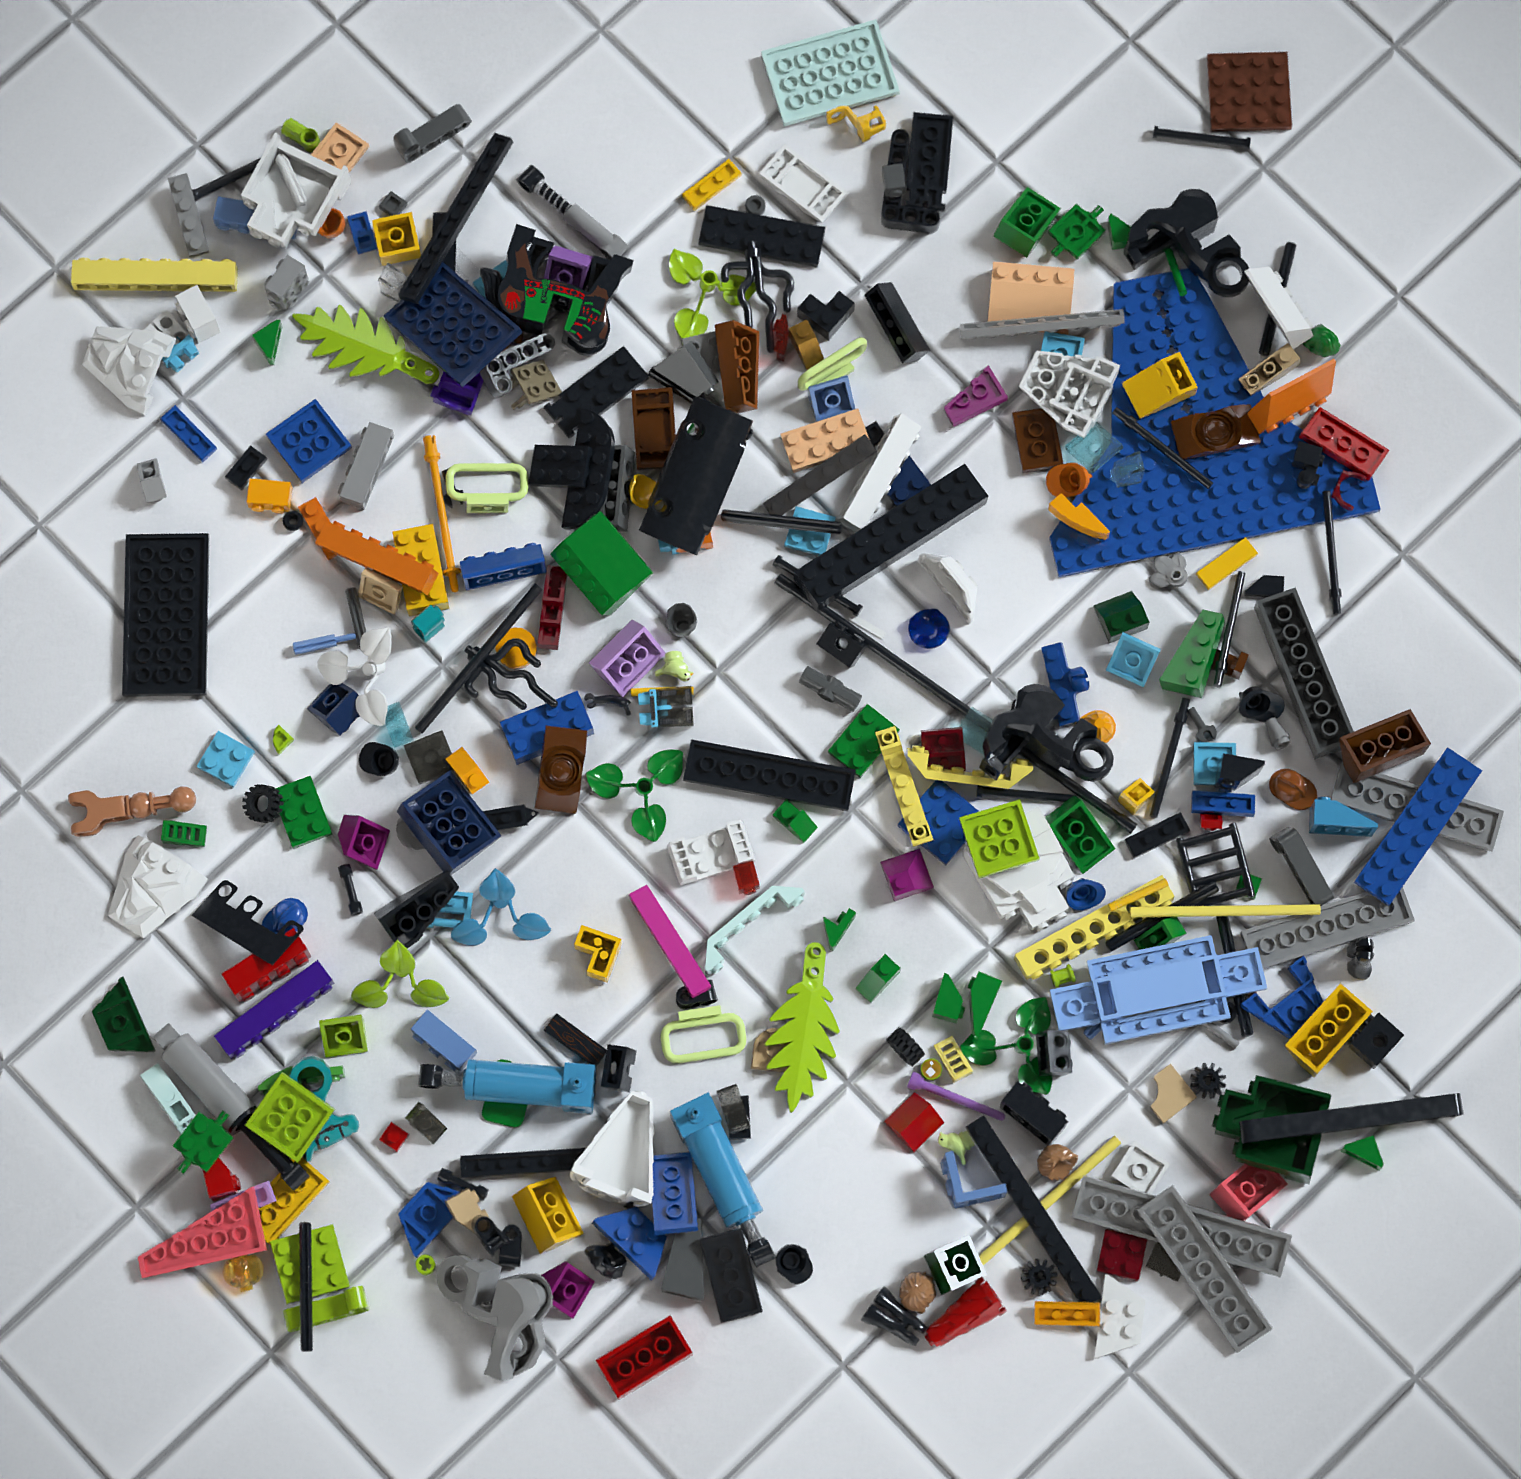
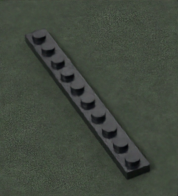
M497 133L493 134L399 291L398 296L400 299L418 304L513 144L511 137Z
M981 1116L966 1126V1130L1001 1184H1006L1007 1193L1078 1302L1094 1303L1102 1297L985 1116Z

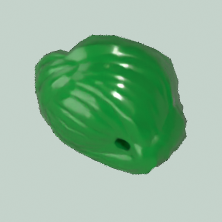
M1318 324L1312 328L1311 331L1314 336L1303 343V346L1308 348L1310 352L1322 357L1335 356L1340 350L1338 337L1323 324Z

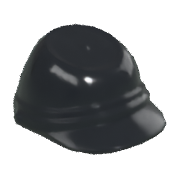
M788 1244L778 1251L776 1255L777 1272L789 1282L802 1284L811 1277L813 1265L805 1248L795 1244Z

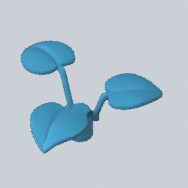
M495 868L482 881L479 887L481 896L490 900V905L483 922L479 925L475 919L463 920L453 928L451 938L469 946L483 943L487 938V931L483 927L487 923L493 906L497 908L509 906L513 921L516 923L513 926V932L519 938L525 940L540 939L549 934L551 928L542 916L535 913L523 914L519 919L516 917L511 900L515 895V887L503 873Z

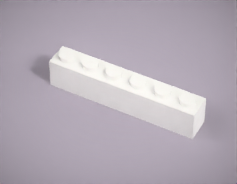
M903 414L893 417L876 448V452L870 458L840 512L837 521L855 533L872 522L870 519L873 513L879 510L882 497L891 488L890 482L893 478L897 477L901 470L899 468L900 464L908 458L910 446L920 436L918 433L921 428L920 425Z

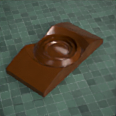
M672 387L631 390L637 470L663 468L676 437Z
M1251 404L1228 406L1208 413H1195L1171 421L1179 456L1184 460L1260 444L1258 431L1247 415L1252 409Z
M545 725L535 809L576 814L586 753L587 730Z

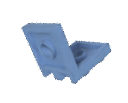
M946 1152L943 1159H941L942 1174H947L948 1178L945 1183L947 1195H952L955 1209L1005 1198L1007 1194L1006 1184L963 1193L954 1152Z

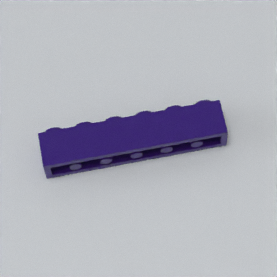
M317 960L223 1028L214 1037L230 1059L234 1057L237 1059L246 1052L245 1049L247 1047L260 1043L264 1039L262 1036L279 1029L280 1023L287 1019L289 1021L298 1014L297 1011L303 1006L307 1008L315 1002L314 998L318 995H325L331 991L332 985L335 983Z

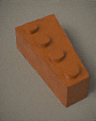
M735 320L715 324L725 408L738 414L756 410L758 401L759 331Z

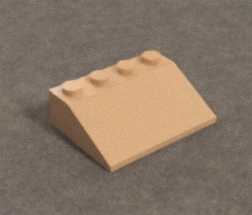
M993 261L988 321L1071 314L1075 269ZM1059 329V331L1054 333L1068 335L1069 330Z

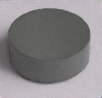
M753 195L746 200L745 209L747 213L762 215L765 211L766 204L761 196Z

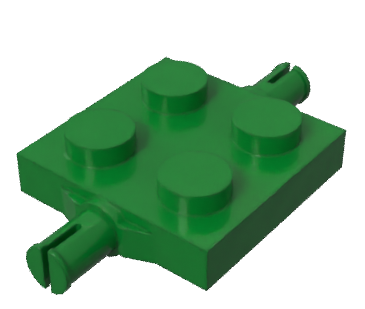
M1076 203L1048 231V234L1058 243L1050 251L1052 256L1054 254L1056 258L1065 250L1078 260L1106 232L1096 219L1104 211L1103 208L1097 205L1090 213L1083 210Z
M222 1110L215 1120L207 1118L201 1112H198L172 1145L185 1158L177 1168L181 1173L185 1174L191 1164L199 1166L205 1172H208L234 1139L222 1127V1124L230 1116L227 1113L225 1114V1111Z

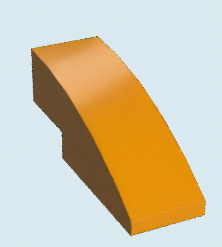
M1060 493L1049 503L1048 510L1069 527L1095 538L1106 540L1109 537L1110 531L1082 502L1075 507Z

